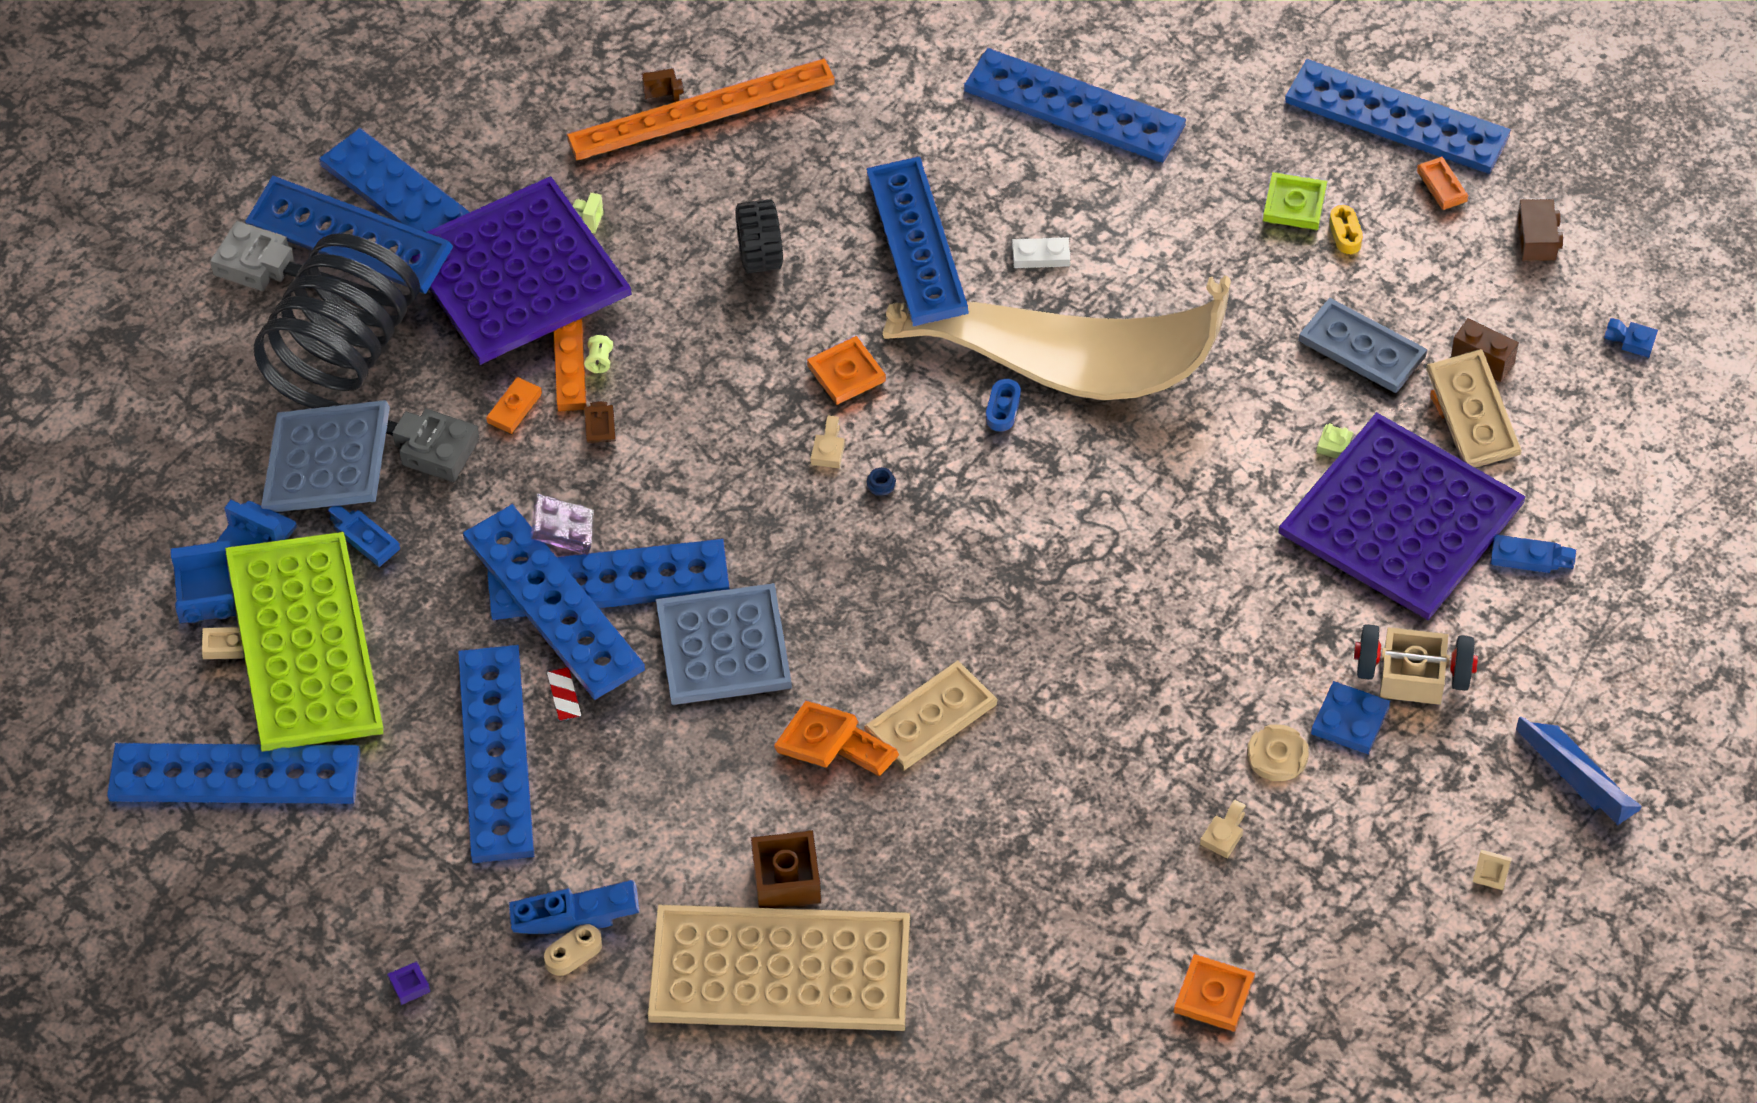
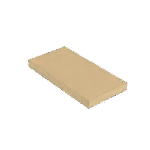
M1482 349L1427 364L1428 375L1462 461L1476 468L1521 455L1522 450Z
M957 660L864 726L865 732L896 748L899 756L894 762L905 771L997 705V698Z

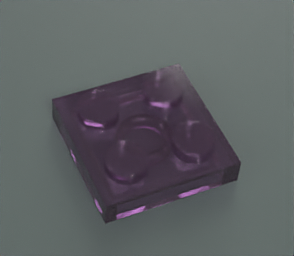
M537 494L533 507L531 539L588 555L592 546L593 510L582 505H574L558 500L555 497Z

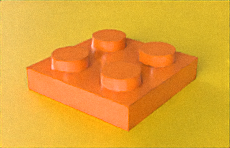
M857 336L807 359L808 368L836 405L886 382L885 372Z
M805 700L774 744V747L779 754L827 768L858 724V721L854 714Z
M1194 954L1176 1000L1174 1013L1235 1032L1253 984L1255 973Z

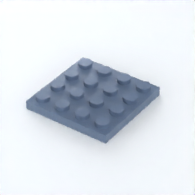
M387 401L278 412L261 505L262 509L283 512L375 502L390 410Z
M774 583L656 599L671 705L792 689Z

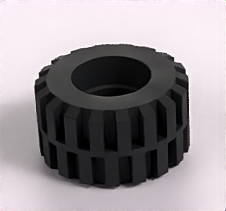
M772 199L737 203L735 209L736 228L744 270L746 273L781 269L783 264V248L775 203Z

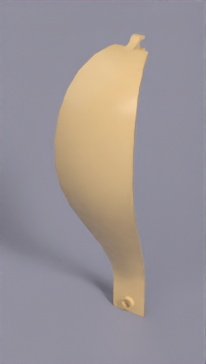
M1223 276L1220 279V283L1217 284L1213 277H1209L1206 288L1214 300L1203 306L1163 316L1132 319L1069 316L967 301L969 314L913 326L906 303L889 304L886 316L888 319L882 333L884 339L926 335L942 337L973 349L1042 385L1073 396L1098 400L1138 398L1171 387L1187 378L1204 362L1215 343L1225 317L1231 280L1228 276Z

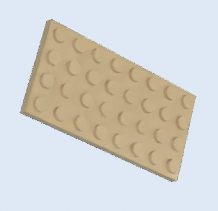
M658 905L648 1020L654 1023L905 1031L910 913Z

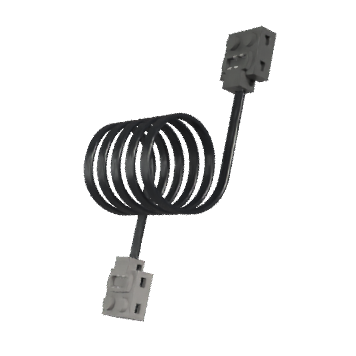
M236 221L210 260L213 275L260 291L265 290L270 282L269 278L282 282L286 274L295 277V280L284 293L281 302L278 303L271 313L268 322L257 335L253 349L256 364L267 382L286 398L311 409L340 406L343 404L301 390L283 378L273 367L266 355L264 335L268 333L270 344L276 355L290 370L300 377L325 388L338 391H354L359 389L368 376V369L375 365L381 355V348L388 344L394 334V327L401 323L407 313V306L414 302L420 291V282L417 275L404 260L377 243L350 234L335 233L324 236L316 243L308 260L303 265L294 263L292 247L288 246L285 236ZM329 246H340L365 253L394 270L405 281L410 294L403 295L385 276L362 263L338 255H317L318 251ZM318 267L334 268L352 274L368 282L378 290L321 272ZM305 288H314L322 300L309 297ZM340 297H343V298H345V299L351 301L352 303L358 305V306L361 307L362 309L357 308V307H355V306L349 304L348 302H346L345 300H343V299L340 298ZM381 305L395 307L397 315L390 316ZM292 309L302 310L310 322L296 319ZM281 312V316H282V317H281V318H277V317H278V314ZM331 320H333V321L339 323L340 325L344 326L345 328H343V327H341V326L335 324V323L332 322ZM368 326L382 328L384 336H376ZM279 330L288 331L294 340L313 356L327 363L355 370L358 378L338 377L309 366L287 347ZM353 346L369 349L371 357H362ZM425 408L421 416L405 411L398 423L388 420L386 434L393 436L395 447L401 448L400 456L403 466L451 482L456 481L480 440L478 425Z

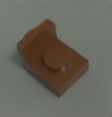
M674 68L642 73L645 99L672 95L674 102L680 101L679 95L684 94L681 78L676 79Z
M605 401L590 403V407H584L587 443L616 441L613 405H608Z

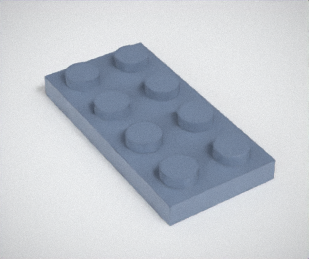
M1332 298L1325 302L1300 332L1298 340L1394 393L1399 391L1427 355L1426 348Z

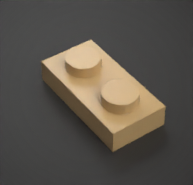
M239 627L203 628V659H244Z

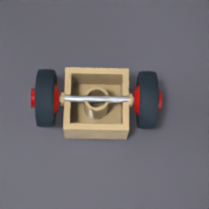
M1366 624L1362 627L1361 641H1355L1353 660H1358V678L1372 680L1375 668L1380 662V657H1382L1381 698L1441 705L1446 668H1449V664L1452 674V689L1467 691L1470 686L1471 674H1476L1478 655H1474V637L1459 635L1455 650L1450 658V655H1447L1449 634L1388 627L1385 647L1381 650L1379 626Z

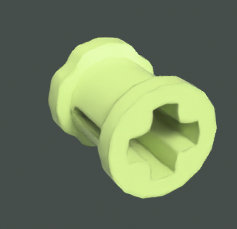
M603 335L590 337L587 343L589 355L586 357L584 365L591 372L605 373L610 368L608 357L609 352L613 349V341Z

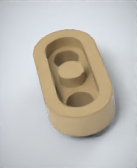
M580 925L552 943L544 953L547 970L557 976L567 975L597 955L602 948L600 931L592 925ZM584 936L591 937L589 940L586 941L581 940V938ZM558 953L565 954L562 958L555 957Z

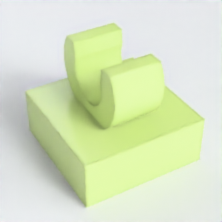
M590 193L587 202L576 199L573 207L592 233H596L603 215L602 196Z
M1330 423L1326 424L1317 445L1316 453L1337 459L1353 440L1354 432L1348 431L1347 428L1334 427Z

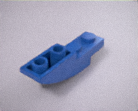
M634 880L575 894L567 888L509 902L511 930L513 933H569L576 927L585 924L599 929L613 926L612 919L640 913L637 885Z

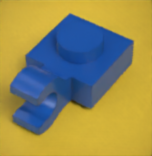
M1610 318L1604 338L1623 343L1621 350L1649 358L1658 330L1634 322H1630L1628 328L1622 321Z

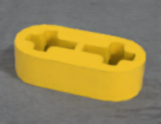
M1335 206L1330 212L1329 224L1336 246L1342 253L1355 254L1361 249L1363 240L1357 216L1349 206ZM1339 217H1343L1344 220H1347L1346 224H1343L1342 219ZM1346 235H1349L1350 240L1353 242H1349L1348 239H1345Z

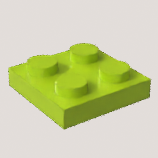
M1272 172L1263 222L1318 230L1327 181Z

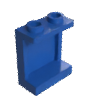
M230 540L170 549L175 575L177 600L175 608L180 624L196 623L201 620L215 618L225 619L237 615L225 548L231 547Z

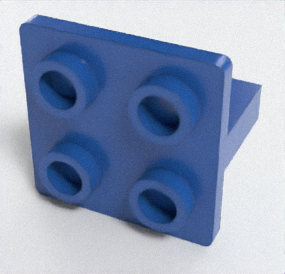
M230 500L224 507L228 526L217 539V542L230 540L231 547L287 540L297 528L296 521L270 509H262L261 505L252 501L240 504Z

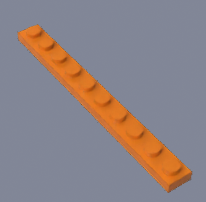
M824 58L567 134L568 143L576 161L835 85V79Z

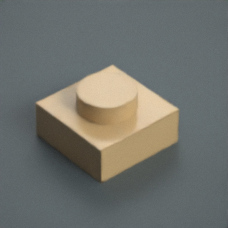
M1481 850L1473 882L1503 890L1512 858Z

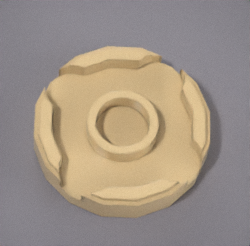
M1271 724L1265 726L1258 733L1256 731L1252 735L1247 748V759L1252 770L1260 777L1270 781H1287L1296 778L1304 771L1309 757L1306 740L1304 741L1296 729L1286 725Z

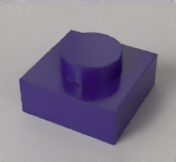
M417 961L388 974L389 981L401 1005L430 993L429 984Z

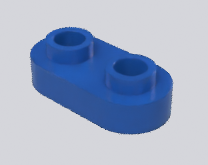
M1001 379L992 387L986 410V423L992 430L1006 431L1015 423L1021 398V388L1014 380Z

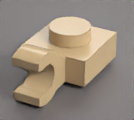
M828 415L825 435L815 436L811 465L840 469L845 438L838 437L840 425H838L839 417Z
M1234 800L1224 819L1215 816L1201 837L1200 845L1228 859L1243 835V829L1238 827V825L1245 816L1243 810L1246 805Z

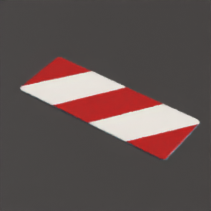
M569 668L548 671L547 675L559 721L580 717L581 712Z

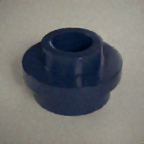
M876 468L867 477V488L875 495H887L895 489V476L887 468Z

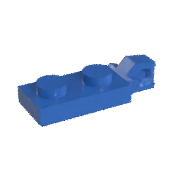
M340 505L332 506L328 509L330 513L329 519L335 524L334 530L337 533L344 532L345 540L378 567L400 550V543L361 511L352 510L349 513Z
M1497 534L1494 537L1491 564L1494 566L1550 573L1551 570H1558L1559 567L1574 568L1576 549L1548 541Z

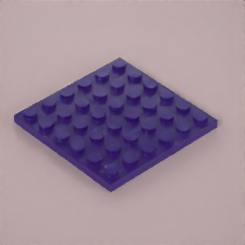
M551 176L426 232L448 240L453 245L429 290L480 365L632 295L630 285ZM420 254L412 256L410 262L412 264L416 263L420 258Z
M1376 412L1281 523L1278 533L1429 621L1494 541L1496 534L1499 535L1524 504L1525 496Z

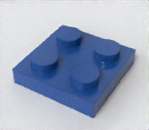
M1333 681L1312 726L1311 734L1369 755L1390 708L1391 701Z

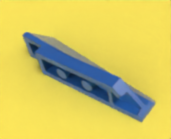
M1522 716L1518 718L1516 731L1594 810L1601 808L1617 825L1641 810L1642 806L1620 790L1558 725L1533 723Z

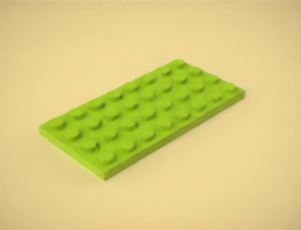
M344 532L225 548L261 752L283 747L291 748L383 734V723Z

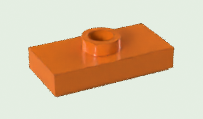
M1443 157L1418 165V174L1442 210L1468 202L1467 192Z
M516 377L487 415V423L512 434L542 395V388Z
M857 727L854 728L838 751L839 755L879 777L899 756L896 748Z

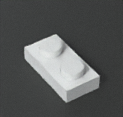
M1069 238L1013 239L1012 241L1014 268L1070 266Z

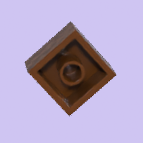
M813 830L751 837L758 908L776 909L821 903V887Z

